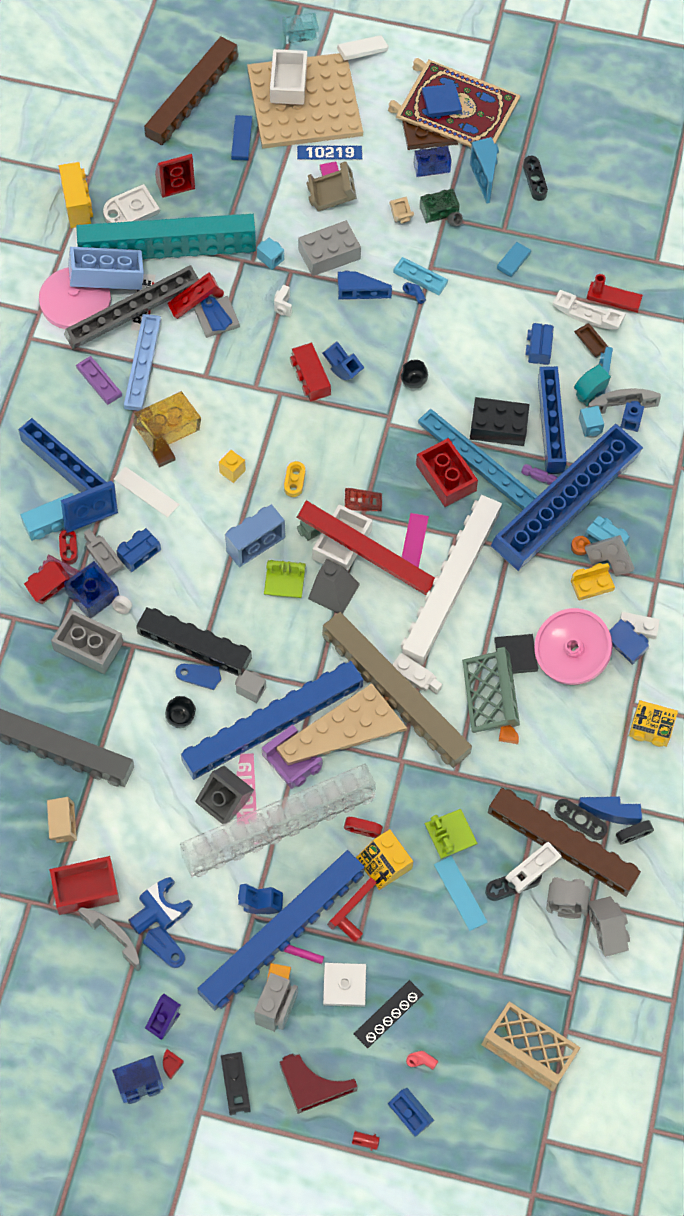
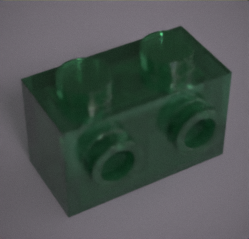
M454 189L421 196L419 208L425 223L446 219L453 212H459L460 204Z

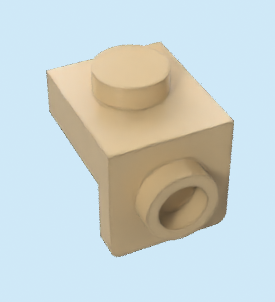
M407 196L389 202L395 222L406 223L411 221L410 218L414 216V212L410 210Z

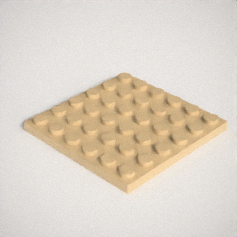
M340 53L307 57L304 105L270 103L272 61L247 64L262 149L363 136V128L348 60L342 58Z

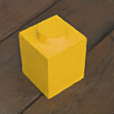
M230 450L219 461V472L233 483L246 471L245 459L233 450Z

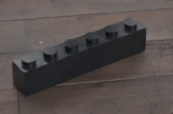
M146 607L136 625L139 635L212 666L219 667V669L236 676L244 673L252 659L251 650L247 646L234 644L230 639L215 636L209 630L203 631L198 629L192 623L186 624L175 616L163 614L156 608Z

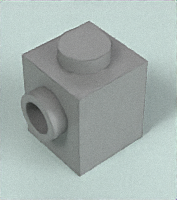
M245 670L235 681L236 693L257 703L266 689V680L261 678L257 672Z

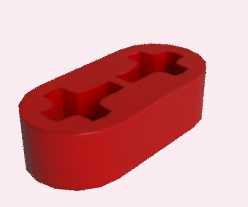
M63 530L59 534L60 557L64 564L72 565L78 559L76 534L74 531L67 533L66 530ZM66 536H70V544L66 543ZM67 550L71 551V558H67Z
M346 817L344 823L345 830L372 838L380 836L383 829L381 824L356 817Z

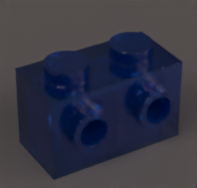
M448 146L414 151L413 164L417 177L451 172L452 159Z

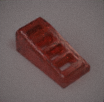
M345 488V507L356 511H382V493ZM358 498H362V503L358 502ZM365 498H369V504L365 503ZM373 498H377L376 505H373Z

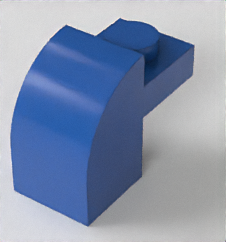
M338 341L322 352L332 366L330 368L331 371L342 380L352 379L364 369V366L355 354L347 355Z
M240 884L238 905L244 907V912L251 914L268 915L279 913L283 906V892L273 887L257 889L248 884Z

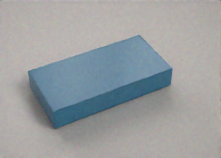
M516 242L499 262L497 269L512 277L531 254V250Z

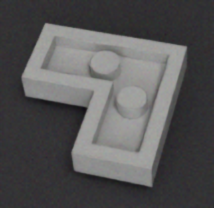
M621 535L585 546L591 564L609 560L615 576L633 572L635 569Z

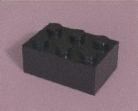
M475 397L469 440L524 446L530 404Z

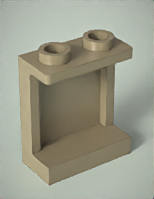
M346 161L340 163L341 170L318 178H313L312 174L308 175L309 182H307V188L311 193L309 201L311 206H315L318 212L357 199L353 173Z

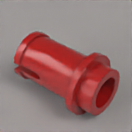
M355 1131L352 1144L370 1148V1151H373V1149H378L380 1137H377L376 1134L369 1135Z

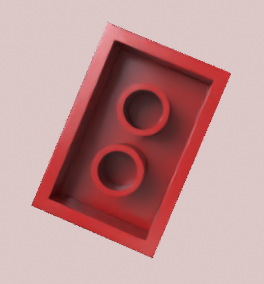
M449 438L417 454L416 466L444 507L477 491L478 479Z

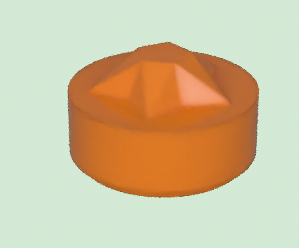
M577 536L572 540L571 549L576 555L587 554L585 546L590 544V541L585 536Z

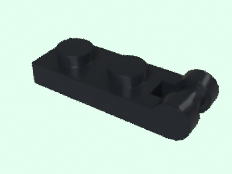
M242 1052L220 1055L229 1114L236 1115V1112L244 1111V1113L251 1112ZM242 1097L243 1102L234 1104V1098Z

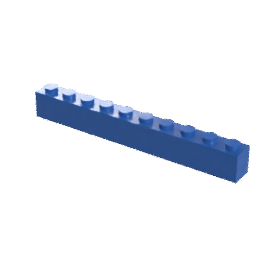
M352 661L341 663L330 673H323L319 679L313 682L308 681L297 691L292 690L288 692L284 698L273 700L264 709H257L251 716L237 720L231 727H224L216 735L204 738L200 744L194 747H187L181 753L182 762L192 779L195 780L286 730L292 724L295 725L362 688L363 678Z
M349 850L345 851L197 988L198 994L214 1011L225 1007L230 1001L228 998L231 995L240 993L245 987V982L249 979L251 981L255 979L260 973V968L264 965H270L275 959L274 955L279 951H285L290 945L289 941L294 937L299 938L309 923L311 925L314 924L324 909L326 911L334 905V900L338 896L343 897L349 891V886L353 882L356 884L363 878L365 866Z

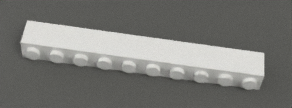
M481 495L479 501L475 500L471 509L473 512L471 516L467 515L464 522L465 528L463 531L460 530L456 537V545L451 546L448 553L450 557L448 561L444 560L441 566V575L435 577L432 585L434 588L432 592L428 591L425 597V606L419 608L417 613L418 619L416 623L412 622L409 628V637L404 638L400 647L403 649L402 653L421 665L424 664L501 512L502 503Z

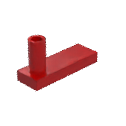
M209 272L167 304L173 316L178 319L210 295L217 299L222 298L224 291L218 286L215 278Z
M597 274L594 282L591 281L587 300L638 313L642 294L605 285L606 277L603 274Z
M370 877L327 925L332 930L338 926L349 938L356 942L363 933L346 916L377 882Z

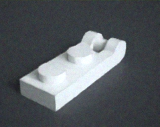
M547 842L512 870L505 878L509 883L512 882L515 885V890L518 893H521L527 886L557 863L562 856ZM521 873L525 877L523 881L517 877Z

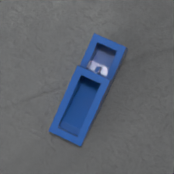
M620 796L580 797L578 806L599 819L612 823L635 825L642 820L641 804H621Z

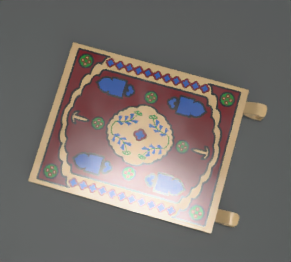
M415 58L413 70L421 71L419 77L402 106L398 102L391 100L388 111L397 113L396 118L420 126L425 130L428 129L430 132L434 131L445 138L455 139L458 143L470 148L472 147V142L490 137L496 143L521 95L428 59L425 64L421 59ZM455 84L462 107V114L429 118L422 95V87Z

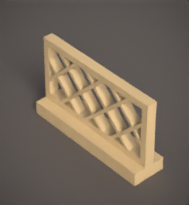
M508 1002L482 1042V1046L552 1092L581 1048L511 1002ZM509 1009L517 1014L518 1020L508 1022L506 1014ZM531 1023L535 1025L536 1032L526 1033L524 1024ZM520 1024L522 1034L512 1036L509 1026ZM506 1027L508 1036L500 1037L494 1032L497 1028ZM548 1034L552 1036L554 1044L544 1045L541 1035ZM538 1036L540 1046L530 1047L527 1038ZM523 1038L526 1048L518 1049L514 1046L513 1040ZM567 1046L573 1052L570 1056L562 1057L560 1047ZM556 1048L558 1057L548 1059L545 1049ZM541 1050L544 1060H535L532 1057L531 1051ZM560 1062L561 1071L559 1075L550 1069L549 1063Z

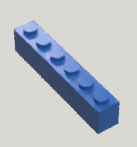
M558 366L540 367L538 389L545 469L548 473H563L567 459Z
M33 418L18 429L21 441L80 492L107 483Z

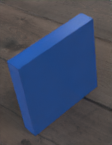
M455 84L422 87V95L429 118L462 114V107Z

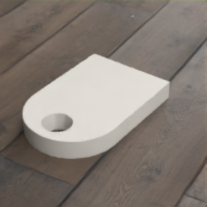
M143 184L108 200L104 205L103 213L107 223L143 221L159 214L160 208ZM115 213L117 217L111 218L109 215Z

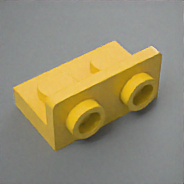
M599 563L588 569H578L572 574L571 583L579 601L614 591L615 586L608 572L610 567L608 563Z

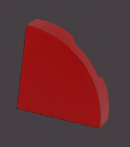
M166 1049L163 1055V1068L166 1075L172 1079L184 1061Z

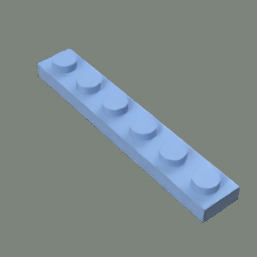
M143 314L124 401V409L143 410L161 316Z

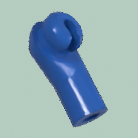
M409 282L403 285L404 292L415 296L419 304L426 301L419 285Z

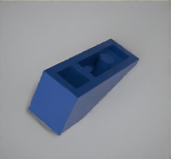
M356 271L338 272V300L385 299L392 297V285Z

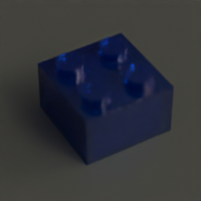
M95 561L64 582L66 594L88 618L94 617L109 606L116 596H119L116 584Z
M153 1055L112 1070L123 1103H136L140 1100V1097L145 1095L149 1097L155 1096L161 1092L160 1090L164 1089Z

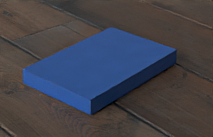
M112 481L61 500L64 529L66 532L69 533L118 513L115 484Z

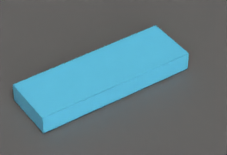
M404 257L400 259L393 269V273L437 295H440L448 284V279Z

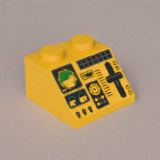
M639 700L629 736L637 741L652 742L655 746L667 747L678 710Z
M390 829L375 838L356 857L365 866L364 870L367 875L377 882L375 886L378 890L392 883L413 867V860Z

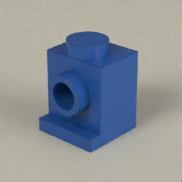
M637 401L627 402L620 427L638 432L644 406H641Z

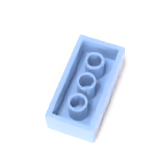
M70 247L68 266L71 287L142 290L144 271L141 250Z

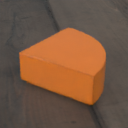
M511 725L500 728L499 741L518 744V733Z

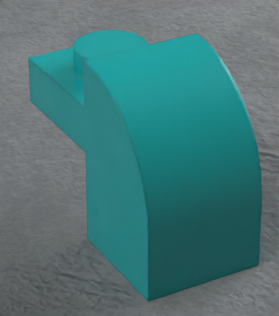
M600 364L582 375L574 386V389L577 391L576 396L578 400L583 402L586 407L595 399L598 392L608 387L611 378Z

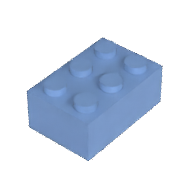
M272 504L261 508L257 514L245 518L240 525L231 527L226 532V552L240 568L285 538V520Z

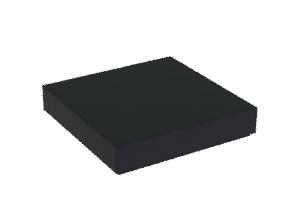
M533 634L494 637L496 652L498 648L505 647L510 653L513 674L538 671Z

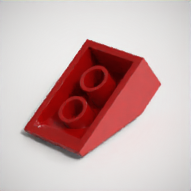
M192 154L157 164L155 170L156 183L162 198L195 189Z

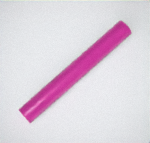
M291 945L283 951L322 964L324 960L322 955Z

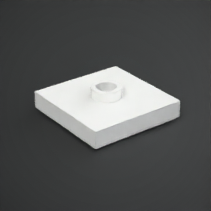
M325 963L323 1006L365 1007L366 964Z

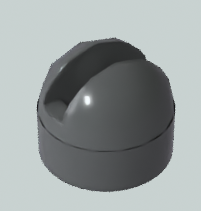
M453 212L448 216L447 220L451 226L455 227L462 224L463 217L461 213Z

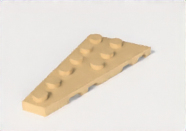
M371 683L279 745L276 751L287 765H292L309 760L314 756L326 755L331 753V751L343 750L367 743L372 739L384 738L399 731L404 732L407 731V727Z

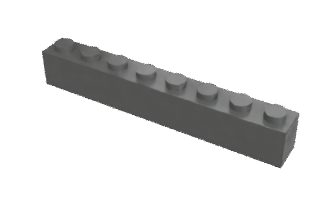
M190 265L66 328L64 335L74 350L175 298L198 281L199 278Z
M0 709V741L6 745L11 743L25 752H28V750L32 751L43 759H46V757L50 758L58 765L64 766L65 764L71 766L76 772L82 773L84 771L95 779H105L113 786H126L134 769L133 759Z

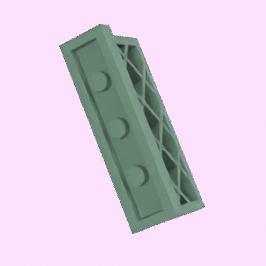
M502 647L498 648L497 652L463 659L471 731L476 733L507 725L512 727L519 726L520 721L511 658L507 649ZM496 658L497 663L493 669L486 666L489 659ZM477 663L480 666L473 674L469 671L468 664ZM483 668L490 671L485 680L478 677ZM493 675L499 677V682L495 687L488 684ZM475 679L482 682L477 691L471 689V684ZM485 686L492 689L487 698L480 695ZM496 692L502 696L498 705L490 701ZM477 697L484 700L479 709L473 706V702ZM488 703L495 707L490 716L482 712ZM500 710L504 713L505 720L496 722L493 718ZM480 714L487 718L483 725L476 726V720Z

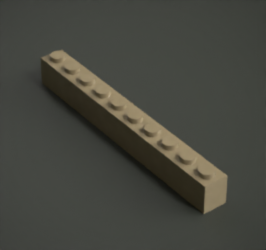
M341 612L323 624V638L335 646L339 655H344L348 662L352 661L367 683H372L381 695L389 698L387 700L389 706L394 710L396 709L400 713L401 718L414 727L415 733L423 737L433 751L436 750L440 754L445 764H450L454 768L471 754L472 745Z

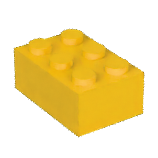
M79 162L58 165L70 228H76V225L91 224L90 218L93 217L84 168H80Z

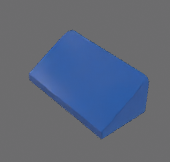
M408 1088L402 1089L388 1103L415 1137L434 1122L431 1115Z

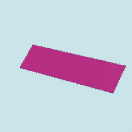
M410 513L402 558L419 568L429 516Z

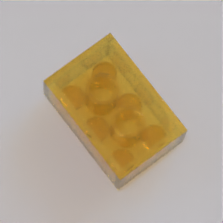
M180 391L135 412L133 426L151 451L154 452L167 444L169 445L199 431L201 416L183 392Z

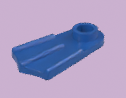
M208 296L201 301V307L212 331L226 330L233 323L232 319L214 297Z
M180 664L175 671L176 677L179 680L211 690H215L221 681L219 667ZM182 671H187L188 674H187V675H182L181 672H182Z
M160 926L148 930L143 944L170 967H181L185 962V955L169 933ZM178 955L179 959L173 961L172 956Z

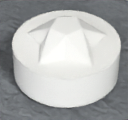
M119 595L113 600L112 607L118 613L127 614L132 608V603L128 598Z

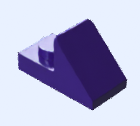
M166 994L160 996L145 1029L162 1040L179 1018L180 1013L178 1010L181 1005Z

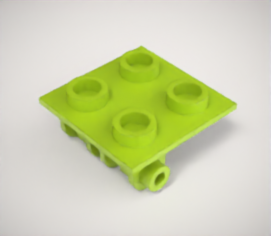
M268 560L264 595L302 598L306 563Z
M461 809L441 817L434 815L430 818L431 821L424 823L441 859L478 844Z

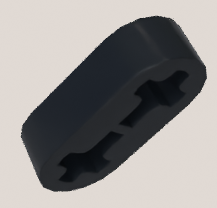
M646 820L622 829L616 833V838L619 844L623 845L649 835L654 831L650 820Z

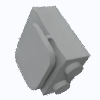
M270 973L254 1011L255 1024L274 1032L277 1026L278 1029L283 1030L297 998L298 986H290L289 979Z

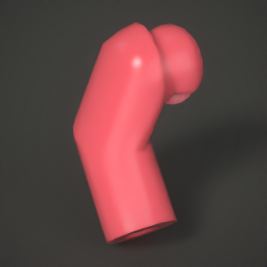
M418 1051L409 1054L406 1063L410 1067L425 1064L433 1070L438 1060L424 1051Z

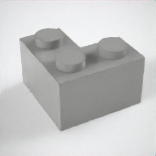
M611 896L590 901L588 903L589 918L596 928L598 945L604 956L629 951L628 942H630V936L625 928V924H628L625 912H621L619 904L615 903Z

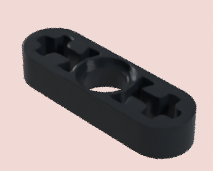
M527 156L524 159L523 169L533 199L542 201L547 197L548 191L542 168L537 157ZM538 176L540 179L534 181L531 179V177Z
M560 799L556 802L554 813L558 818L594 840H601L606 836L608 827L604 821L567 799ZM567 806V811H560V807ZM572 810H574L575 812L573 813L572 818H569L570 813H572ZM583 815L586 818V822L579 824L576 822L575 817ZM592 821L591 826L587 829L586 827L589 825V822ZM599 826L601 827V832L597 834L594 831Z
M522 873L517 876L521 881L525 879ZM542 875L527 886L525 890L538 886ZM506 876L490 881L485 890L487 898L492 901L501 900L518 892L509 887ZM502 883H504V888L498 891V895L490 892L492 887L499 889L502 888Z

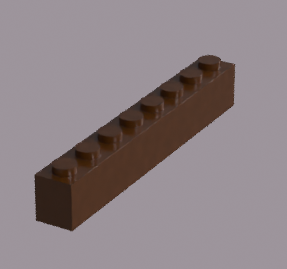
M222 36L218 38L144 125L145 137L160 145H163L171 138L172 133L179 129L185 118L190 116L193 108L199 105L204 95H207L210 88L219 81L220 76L227 72L232 62L237 60L239 55L237 44Z
M501 787L489 805L488 814L541 846L549 842L562 856V859L627 897L641 873L635 864L623 861L618 854L608 852L596 841L588 840L580 831H573L568 828L565 822L555 820L547 811L535 808L530 801L520 799L510 789L505 790Z

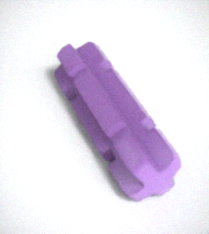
M524 464L521 471L522 474L526 476L531 475V478L543 483L546 481L548 485L557 479V476L553 474L548 475V472L536 467L533 469L528 464Z

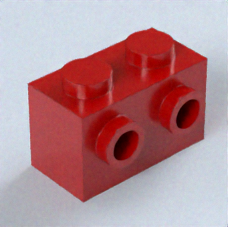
M50 561L43 566L40 572L30 575L24 585L34 600L43 604L70 584L72 580L61 563Z

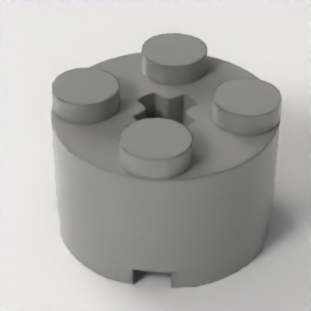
M558 877L552 878V882L549 884L546 910L551 914L553 911H556L558 916L563 918L577 919L581 918V914L587 916L590 889L585 886V881L581 879L566 881Z

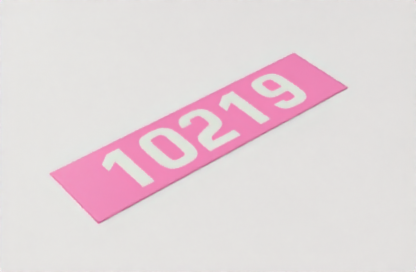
M254 753L240 754L236 775L251 786L254 791L246 805L237 813V825L257 824Z

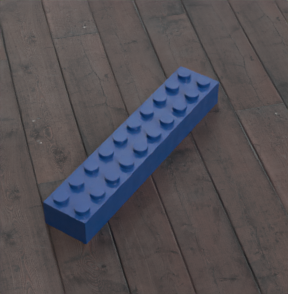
M615 423L495 536L491 547L519 571L639 456L643 447Z

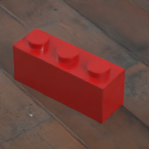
M313 343L292 348L290 362L292 367L297 369L296 376L298 381L303 383L304 395L309 397L310 402L331 396V384Z

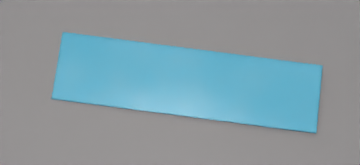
M450 856L435 863L434 866L469 931L487 923L453 857Z

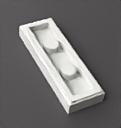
M382 35L342 43L337 46V50L344 60L386 52L389 48Z

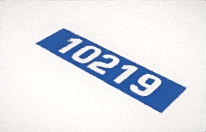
M297 146V159H362V146Z

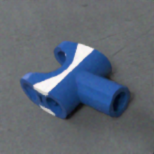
M171 877L155 883L140 895L139 900L145 908L128 920L138 935L155 922L163 930H167L179 922L192 908L193 904L190 900L178 904H171L165 900L169 889L175 884Z

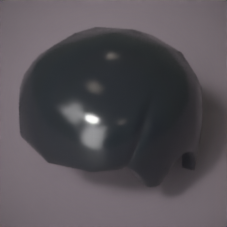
M416 359L410 360L403 365L401 380L406 387L417 389L427 382L428 370L424 362Z
M176 696L168 702L165 718L170 725L176 728H185L192 723L196 707L191 699L185 696Z

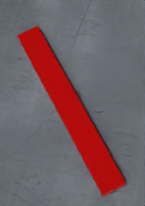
M307 500L304 502L296 518L424 595H427L428 591H430L435 577Z

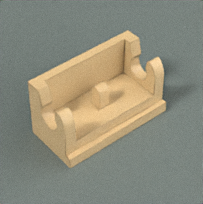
M69 797L47 800L49 839L56 840V843L77 841L74 802Z

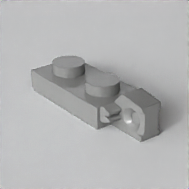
M90 529L84 532L87 550L107 577L124 568L123 563L103 536L99 535L96 537Z

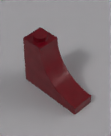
M300 1054L286 1055L280 1061V1069L297 1114L357 1091L358 1086L355 1078L346 1081L324 1079L313 1073L305 1065Z

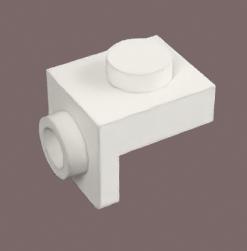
M283 285L281 290H277L274 297V311L289 317L292 314V305L287 303L290 298V287Z

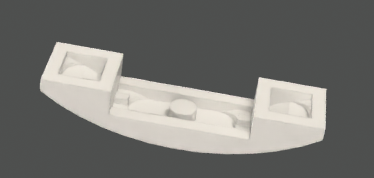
M562 290L559 291L553 301V306L564 314L585 324L589 323L591 326L604 329H619L626 315L611 308L605 311L576 300V295Z

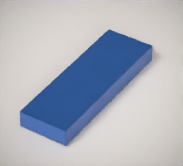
M235 115L231 160H249L252 116Z

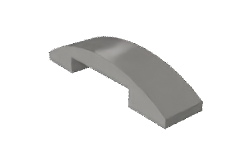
M620 389L595 398L589 403L588 408L599 406L601 414H604L609 406L624 405L631 401L639 402L644 408L659 406L661 394L645 389Z
M82 907L78 910L80 917L94 930L101 924L125 947L122 951L123 957L137 971L141 969L136 949L120 926L110 918L94 910Z

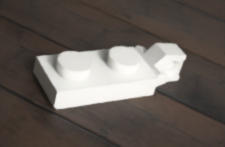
M403 653L392 664L413 686L421 691L429 689L438 694L441 690L442 684L436 680V676Z

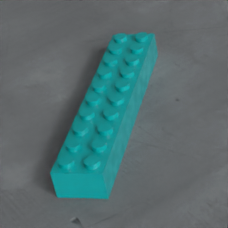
M254 213L76 225L78 247L141 250L142 260L256 252Z

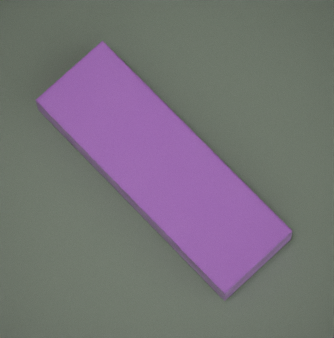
M92 356L76 364L77 370L107 405L122 396V392Z

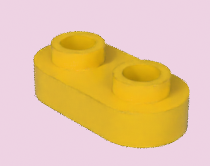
M294 461L287 466L284 491L290 497H297L303 491L305 466L303 463Z

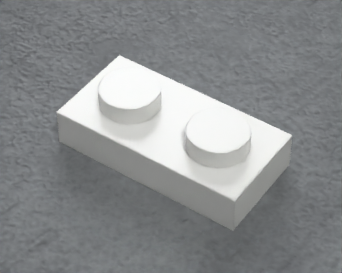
M626 612L621 613L620 619L624 622L626 620L635 627L634 631L638 635L643 634L646 638L656 639L660 619Z

